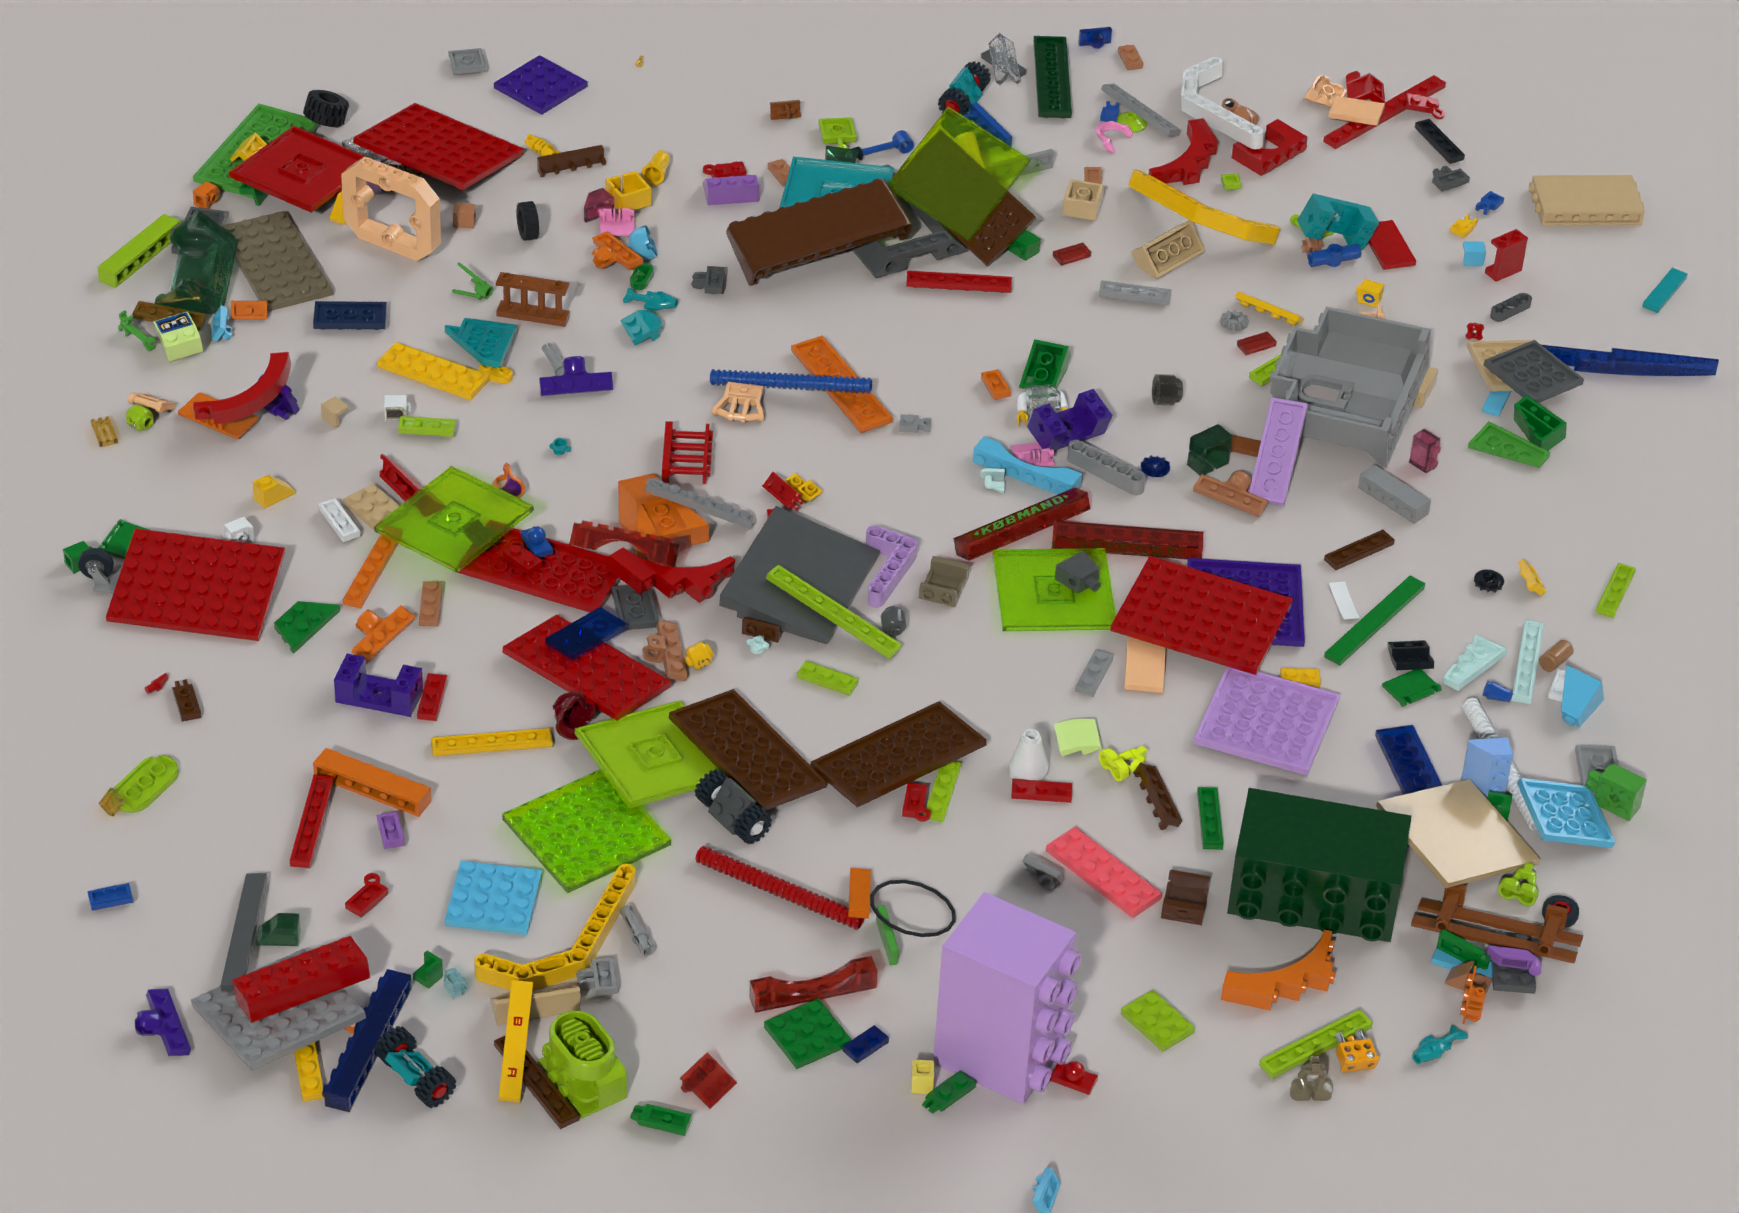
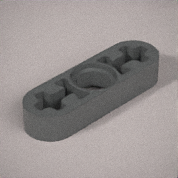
M1519 293L1494 305L1491 308L1490 318L1501 322L1529 309L1532 302L1531 295Z

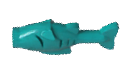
M628 288L623 299V303L633 300L645 302L644 309L652 311L676 309L678 305V298H674L662 291L655 293L647 291V294L643 295L634 293L631 288Z
M1452 1025L1450 1033L1443 1038H1435L1430 1035L1421 1040L1416 1052L1412 1054V1058L1416 1064L1441 1058L1445 1051L1451 1049L1450 1043L1452 1041L1467 1039L1468 1034Z

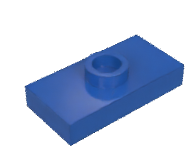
M129 883L87 891L92 911L133 903Z

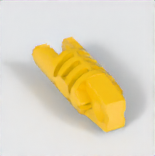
M531 134L527 135L524 142L540 156L560 153L553 145Z

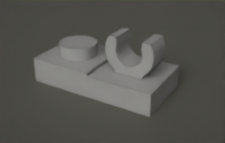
M1027 854L1022 860L1029 873L1042 875L1038 881L1041 886H1043L1045 881H1050L1047 886L1049 890L1054 889L1055 881L1062 884L1065 879L1061 872Z

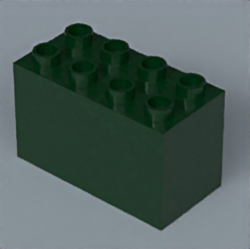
M1248 788L1235 855L1227 914L1238 915L1246 920L1261 919L1278 922L1286 927L1300 926L1321 930L1322 932L1328 930L1332 931V934L1340 933L1357 936L1372 942L1379 940L1391 942L1412 816Z

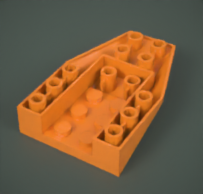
M654 473L618 481L619 524L637 556L655 554L656 542L682 536L687 537L691 546L709 542V524L695 509L645 492V484L648 478L660 479Z

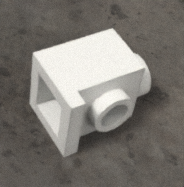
M245 517L224 524V540L254 542L253 526Z

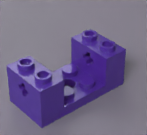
M1091 389L1079 393L1072 408L1058 413L1053 410L1050 404L1035 408L1027 428L1042 449L1050 448L1055 451L1069 446V442L1072 440L1084 441L1105 434L1113 415L1096 391Z
M347 653L334 678L335 702L411 717L423 692L422 668L403 664L396 680L366 674V658Z

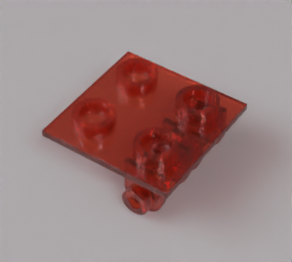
M708 1052L680 1077L683 1081L681 1090L684 1093L692 1091L709 1109L737 1084Z

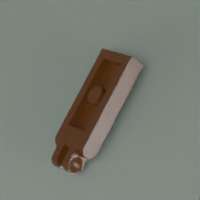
M187 679L182 680V686H180L179 681H175V687H172L181 721L201 718V711L193 685L188 684Z

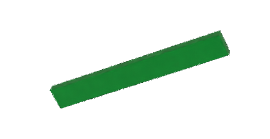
M1408 576L1325 652L1324 657L1339 666L1342 665L1423 591L1425 583L1412 576Z

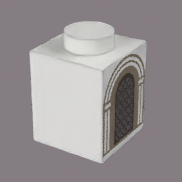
M385 395V421H400L401 416H407V413H411V402H407V395Z

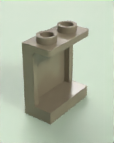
M933 556L930 571L924 583L920 584L919 599L956 607L968 580L969 564Z

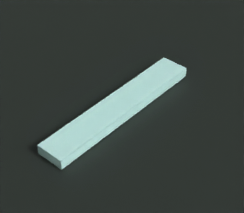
M1529 620L1524 622L1511 701L1531 704L1544 623Z

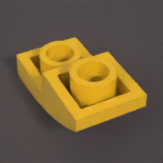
M796 473L785 479L787 483L802 494L800 498L804 501L811 502L823 493L811 480L805 482Z

